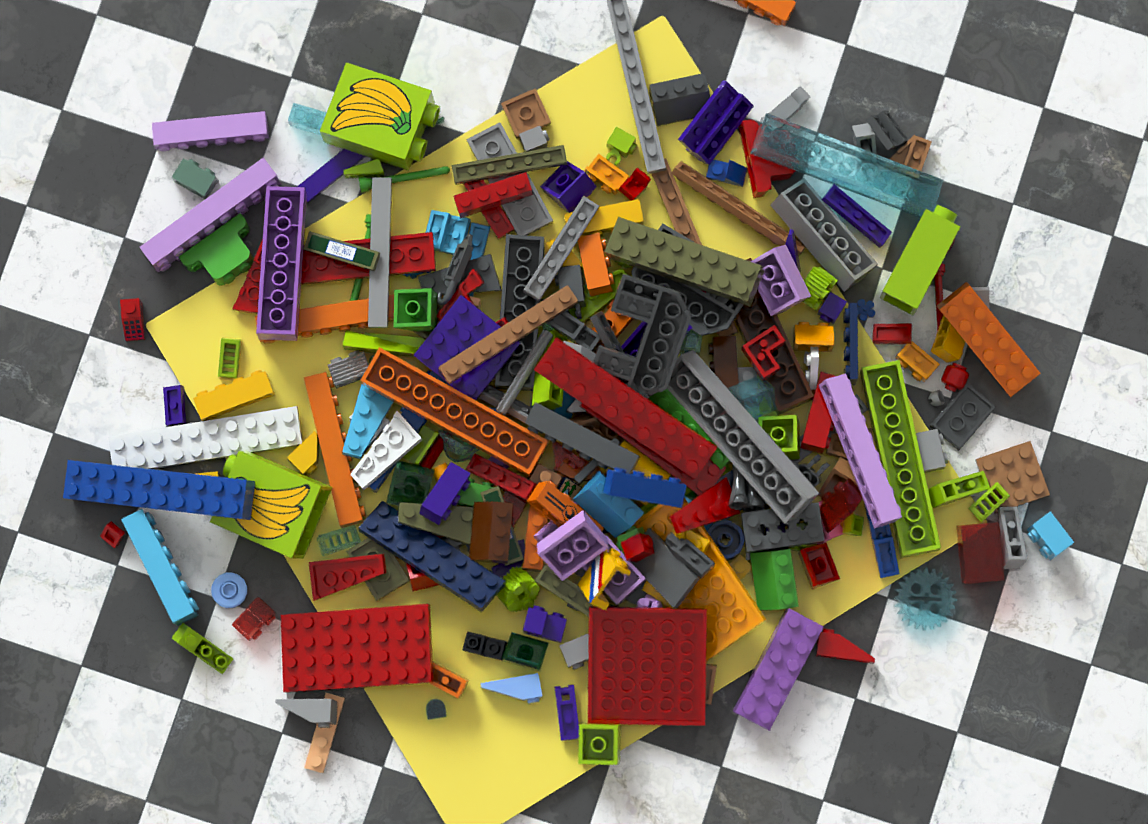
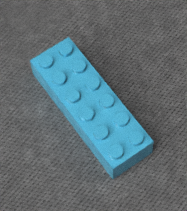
M140 509L121 519L172 622L179 626L197 617L199 607L196 601L189 597L190 589L186 582L181 581L179 576L182 573L179 567L172 563L173 555L169 548L163 545L162 542L165 541L163 535L158 529L154 528L156 522L149 511L145 512L143 509Z

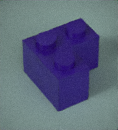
M533 606V608H528L523 633L561 643L567 619L563 618V614L553 612L552 615H549L548 612H545V608Z

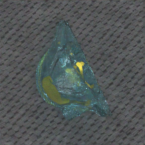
M438 431L443 439L444 452L453 462L471 460L475 452L479 451L478 448L447 431Z

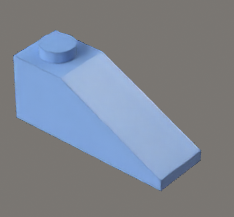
M538 673L481 683L482 689L522 701L527 700L528 703L539 702V698H542Z

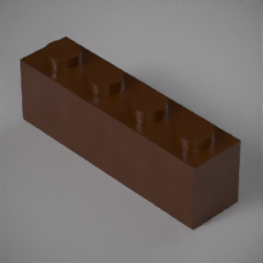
M736 336L712 337V343H708L709 354H712L713 361L709 363L710 369L740 402Z

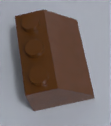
M494 501L474 502L469 553L471 560L508 564L513 503Z

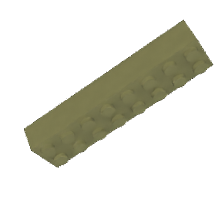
M618 217L604 251L610 259L751 307L764 273L762 266L621 217Z

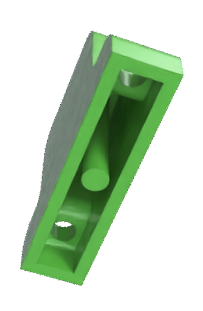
M239 213L178 258L188 271L195 272L200 268H205L217 285L229 284L239 274L247 272L253 264L254 257L242 241L248 235L250 227L242 214Z

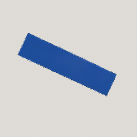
M865 506L880 578L899 575L890 525L887 524L874 528Z

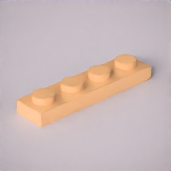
M329 693L325 694L324 699L337 701V724L330 725V728H318V725H316L304 767L320 773H324L345 700L344 697Z

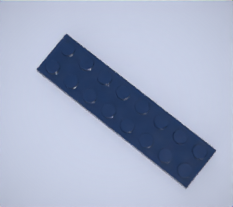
M384 501L358 527L359 532L480 612H483L505 586V580L476 561L471 560L470 557L431 532L399 524L398 510Z

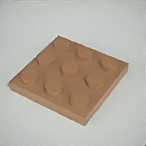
M1031 441L975 460L979 472L984 471L990 488L998 482L1010 495V498L1000 507H1017L1050 495ZM996 489L993 491L999 499L1003 498ZM991 495L988 496L989 500L995 505L997 503ZM998 508L994 511V514L998 513Z

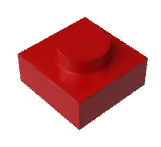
M110 521L106 524L100 537L113 548H116L120 544L125 532Z

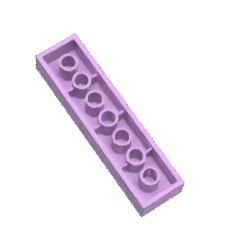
M263 157L140 246V249L157 272L166 271L171 267L172 262L176 259L177 261L180 260L178 258L180 255L239 213L245 214L248 211V207L252 204L260 203L264 199L263 196L266 195V186L279 187L278 185L281 183L277 174Z

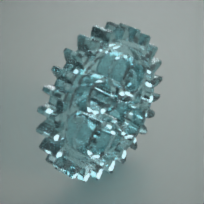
M927 567L924 568L923 573L920 568L916 569V574L913 571H909L910 578L904 575L903 579L905 582L899 581L898 585L901 588L894 590L899 593V596L893 597V599L899 602L894 605V607H900L897 614L903 613L904 616L901 620L908 619V626L915 623V629H918L920 625L923 631L927 629V625L930 630L934 629V624L937 627H941L940 621L947 623L948 621L945 616H952L949 610L956 609L955 606L951 605L952 602L957 601V599L952 598L956 591H950L953 584L947 585L946 582L949 578L942 579V572L935 575V569H932L930 573ZM914 583L920 587L918 594H914L911 590ZM933 584L939 587V593L937 595H934L931 592V586ZM926 596L927 598H942V601H927L925 603L923 600H908V597ZM913 603L919 605L920 610L917 614L911 611ZM932 604H936L939 608L936 615L930 611Z

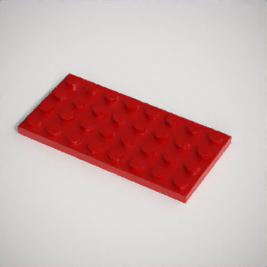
M430 604L281 615L283 692L285 693L433 683Z

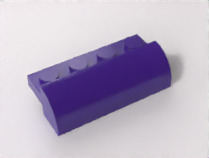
M723 80L678 140L687 148L686 151L692 156L710 165L754 105L743 94L738 93L727 81Z

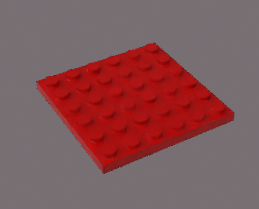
M589 607L588 724L705 726L707 608L607 607L606 610H603L599 607Z

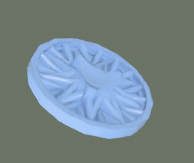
M233 572L223 573L214 580L211 594L219 606L235 608L245 600L247 585L240 575Z

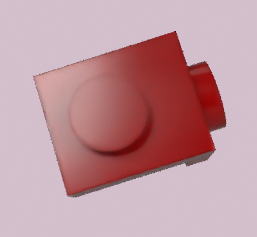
M636 168L618 190L632 201L647 188L651 179L646 173Z

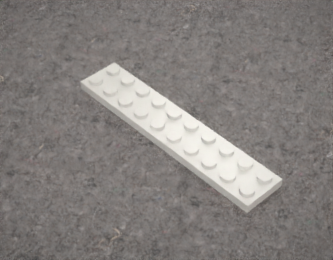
M297 406L108 437L112 465L144 469H156L224 458L232 454L237 455L239 450L255 453L298 446L303 442Z

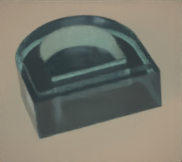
M432 699L427 703V720L447 717L445 704L441 700Z

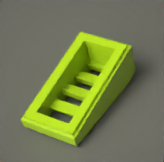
M379 159L343 171L345 178L385 176Z
M221 338L218 377L237 378L241 339ZM226 344L236 345V349L225 348ZM225 352L235 353V356H226ZM224 360H232L234 364L224 363ZM223 367L234 368V372L223 371Z
M996 482L968 509L982 523L1010 498V495ZM995 489L1002 495V499H999L993 492ZM989 495L997 502L995 505L989 500ZM983 500H985V501L988 503V505L991 507L990 510H988V509L982 504V501H983ZM979 505V506L982 508V510L985 512V514L982 515V514L976 509V506Z

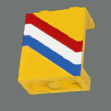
M613 548L610 550L606 549L596 556L578 583L590 604L603 610L607 609L609 602L602 591L615 572L620 571L628 576L631 574L627 563L621 559V554Z

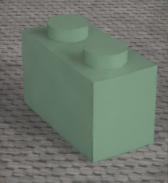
M183 158L172 176L173 181L196 195L207 199L218 182L215 173L208 168L203 170L198 167L199 164L192 159L188 161Z

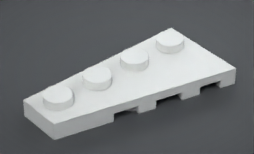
M396 411L391 422L385 426L380 437L371 445L372 448L363 456L350 475L365 490L423 439L403 416Z

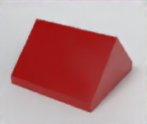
M827 543L804 548L799 551L798 554L811 589L840 579Z

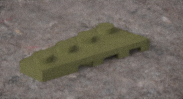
M399 502V524L431 532L434 535L447 537L453 541L466 543L470 546L474 507L452 506L449 518L446 521L443 520L440 525H437L419 514L422 504Z

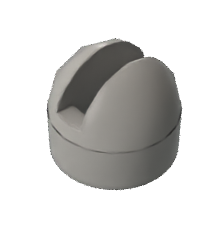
M940 390L934 391L929 395L928 399H932L931 405L940 406L945 403L944 396Z

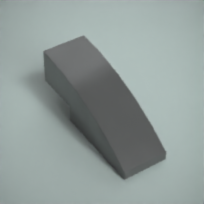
M565 311L547 322L548 325L574 344L582 345L594 353L598 350L599 345L603 343L598 333Z

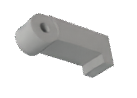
M801 86L798 87L771 112L763 116L760 123L769 132L777 131L802 108L811 96Z

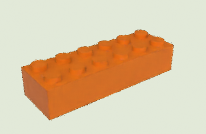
M967 282L937 305L938 309L1010 397L1041 374Z

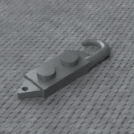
M469 233L461 244H458L444 277L445 285L448 288L443 299H441V292L437 295V303L439 305H445L451 300L457 284L464 277V270L472 257L473 236Z

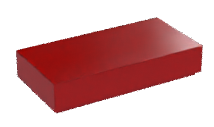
M912 323L874 324L873 343L912 344Z

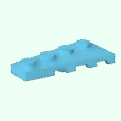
M361 384L343 447V455L362 458L373 436L381 426L383 419L391 409L393 401Z

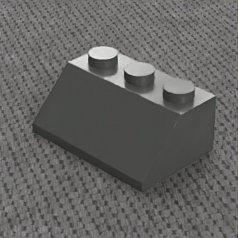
M705 73L649 84L657 126L694 119L710 98Z

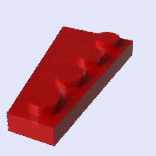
M263 239L254 257L253 264L248 271L243 287H241L236 303H234L232 308L234 311L258 314Z
M727 477L670 516L676 535L740 513V510L729 508L732 490Z

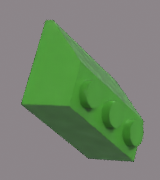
M782 548L750 553L756 602L760 611L799 607L791 549Z

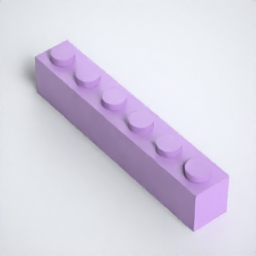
M265 111L152 123L153 143L159 151H169L170 148L174 147L188 149L189 146L197 145V147H207L208 144L214 143L218 146L226 145L227 142L241 144L245 143L246 140L260 142L264 141V138H269Z

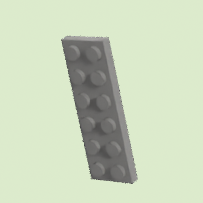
M500 122L467 139L477 160L517 153ZM522 173L496 177L487 180L491 184ZM528 173L527 176L533 195L501 205L516 234L526 236L553 222Z

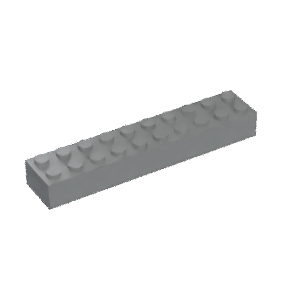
M694 350L679 356L667 389L785 524L798 518L820 493Z

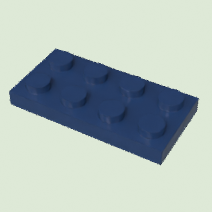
M849 303L848 308H845V312H843V323H847V327H845L843 332V342H847L843 353V359L847 361L844 374L846 373L851 384L855 385L858 380L857 303Z

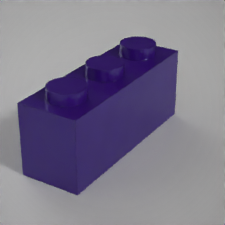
M450 462L421 505L419 514L437 525H440L443 520L446 521L452 512L450 510L453 505L457 506L459 503L461 492H466L469 488L471 473Z

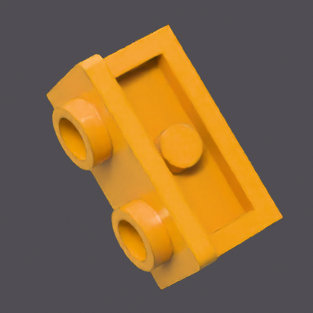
M600 154L585 168L586 174L593 183L598 182L602 185L601 189L608 194L613 193L616 195L619 187L629 178L626 173Z
M913 341L912 344H906L895 357L897 360H900L903 369L908 368L912 372L911 375L920 382L922 380L924 383L940 365Z

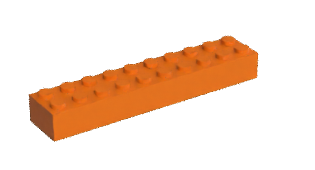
M380 347L360 380L362 385L528 477L532 475L549 445V441Z

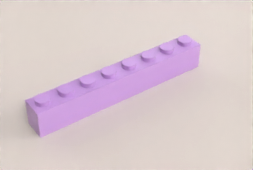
M846 373L825 379L819 384V387L874 528L894 523L902 517L901 509L894 498V491L887 480V473L880 462V455L874 447L873 437L867 429L866 419L860 411L858 399L854 396L851 381L847 378Z

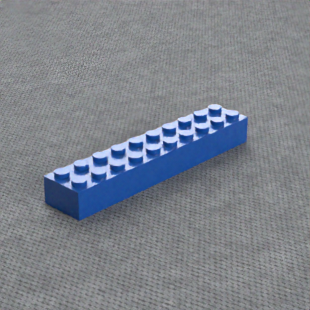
M68 460L63 498L251 520L255 481Z

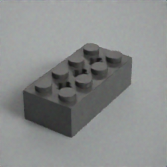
M819 502L810 503L798 518L786 524L773 509L741 513L746 554L824 543ZM799 521H803V523L807 524V526L804 527L805 530H801V527H797ZM780 523H784V526L788 527L785 533L777 529ZM761 526H764L765 529L769 530V532H766V535H762V532H758V529H761Z

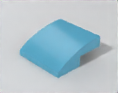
M431 210L426 233L433 232L435 251L454 255L457 245L461 244L468 234L471 220L465 217L460 219V216Z

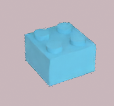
M1051 511L1027 529L1029 532L1027 535L1033 543L1037 542L1040 546V553L1044 558H1049V560H1052L1074 543Z

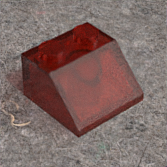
M850 478L845 482H838L834 486L833 492L828 491L821 498L820 514L827 533L849 517L863 499L858 486Z

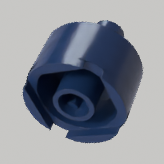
M721 520L715 522L708 529V534L727 561L739 555L744 545V534L737 524L729 520ZM722 536L730 540L727 542V545L720 543Z

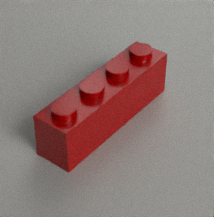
M525 172L454 195L453 197L461 219L531 196L533 193L527 173Z
M820 372L800 447L802 449L823 454L824 449L829 448L831 438L828 437L829 430L833 431L834 423L819 384L825 379L835 377V375Z

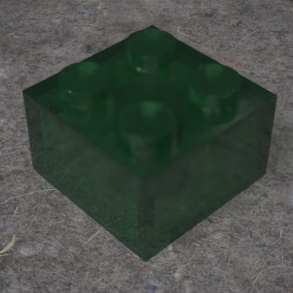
M398 461L394 469L386 503L399 506V502L423 504L429 495L435 470Z

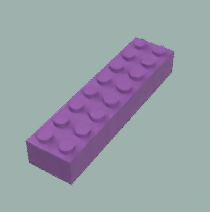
M266 186L256 330L259 340H298L307 202L305 187Z

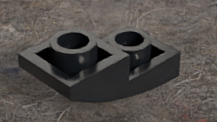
M467 632L462 650L503 661L507 642Z

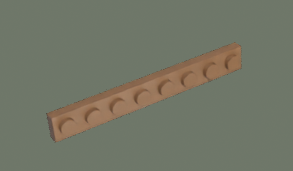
M683 161L673 169L672 174L678 180L690 185L694 191L702 193L709 201L718 204L726 212L739 218L742 223L748 224L757 233L769 238L772 243L779 246L785 245L789 232ZM795 237L799 257L806 247Z
M565 286L439 366V371L448 384L453 383L577 304L578 299L569 286Z

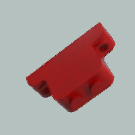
M743 120L739 126L744 156L753 198H759L772 189L771 181L791 178L799 167V161L794 154L795 142L787 131L763 133L756 121Z

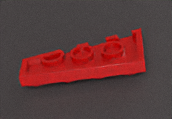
M376 554L309 562L313 601L387 573L385 555Z

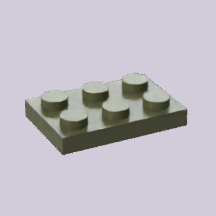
M370 538L365 539L346 551L349 557L385 555L387 573L365 581L376 601L409 582L394 554Z

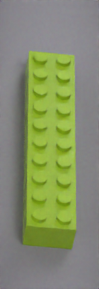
M900 360L862 367L860 374L876 448L880 455L882 467L887 473L889 485L893 488L896 503L901 509L902 517L893 523L900 558L939 551L941 549Z

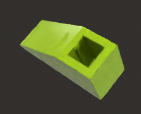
M184 623L180 625L172 636L174 641L221 674L224 673L234 659Z

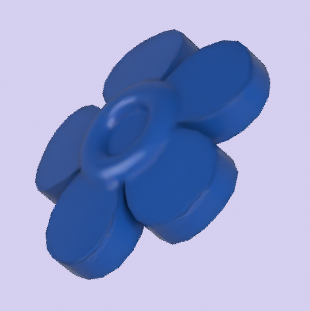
M858 300L857 305L859 307H857L858 315L860 314L859 319L866 321L868 317H874L875 310L872 309L874 303L867 301L865 305V300Z

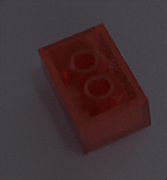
M999 522L957 525L962 583L1005 580Z

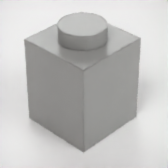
M541 126L519 134V139L525 152L548 147L547 141H549L546 130L542 131Z

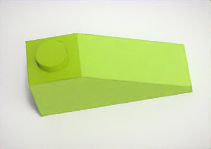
M984 471L939 483L929 488L928 491L932 507L936 508L990 489Z

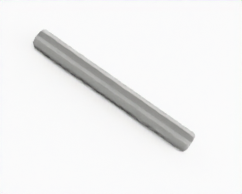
M547 330L542 331L497 406L496 411L502 415L507 414L553 337L551 332Z

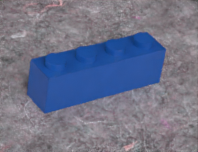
M615 467L614 470H607L603 493L610 496L682 508L686 485L680 482L681 479L669 477V480L662 479L663 476L651 474V477L644 476V472L635 470L631 474L626 473V469Z

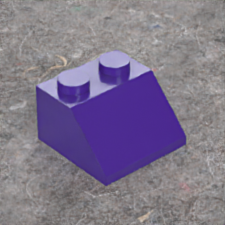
M568 161L567 165L560 166L540 186L552 200L569 213L575 210L583 196H590L597 187L586 172Z

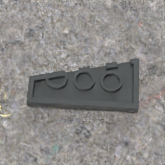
M491 254L470 260L467 263L464 277L457 284L454 293L462 281L468 277L472 269L477 270L485 283L473 292L502 291ZM448 268L419 276L421 289L432 288L437 295L439 292L445 295L448 287L445 285L444 277Z

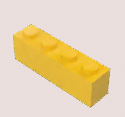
M639 199L599 207L580 237L600 233V236H603V233L606 232L612 234L618 217L643 225L644 220ZM573 212L564 214L565 223H567Z
M258 370L251 373V376L248 378L239 377L234 379L232 384H220L215 387V390L210 392L207 390L201 391L196 394L197 397H194L193 400L200 419L208 421L272 397L275 394L266 371Z

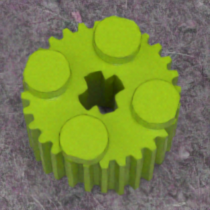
M813 267L804 280L811 297L802 302L816 311L822 304L821 300H826L831 292L829 288L832 289L838 280L821 267Z
M512 567L509 570L510 573L503 576L504 578L502 579L505 580V586L497 594V597L511 612L521 611L522 609L528 611V608H533L534 599H537L536 596H538L540 587L526 570H523L521 567Z

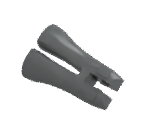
M733 465V485L729 499V508L735 510L743 508L745 512L763 510L765 508L764 500Z

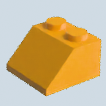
M798 322V325H794L793 351H810V347H818L819 352H831L834 347L833 326H829V323L810 325L809 322Z

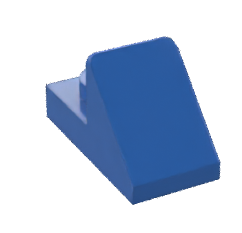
M713 159L708 166L706 177L710 180L743 187L747 168L732 160H729V163Z

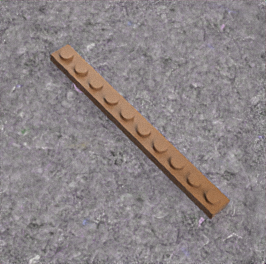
M665 158L666 170L651 174L674 230L695 243L702 245ZM733 321L728 330L717 332L718 336H731L738 333V330Z

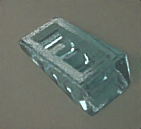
M355 525L318 535L317 537L322 556L344 550L361 542ZM349 531L353 539V541L351 542L349 541L347 532ZM341 534L343 535V538H344V541H345L344 544H342V541H341V538H340V535H341ZM332 537H335L337 546H334ZM324 540H328L330 548L326 547Z

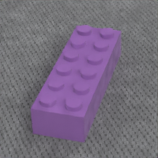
M790 608L785 609L733 712L770 731L824 626Z

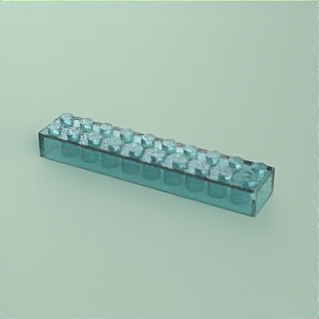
M768 113L761 119L750 154L827 183L835 184L838 187L920 218L925 209L934 211L944 181L943 179Z

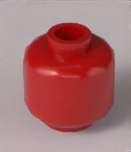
M957 363L947 365L941 377V382L945 384V389L955 392L956 389H964L969 378V373L966 371L967 368Z

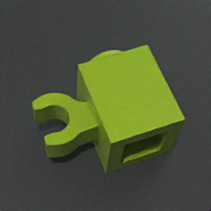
M616 127L607 141V148L611 149V152L607 154L606 159L609 161L611 157H616L615 166H618L621 161L620 155L627 158L628 154L632 155L637 147V144H635L636 137Z

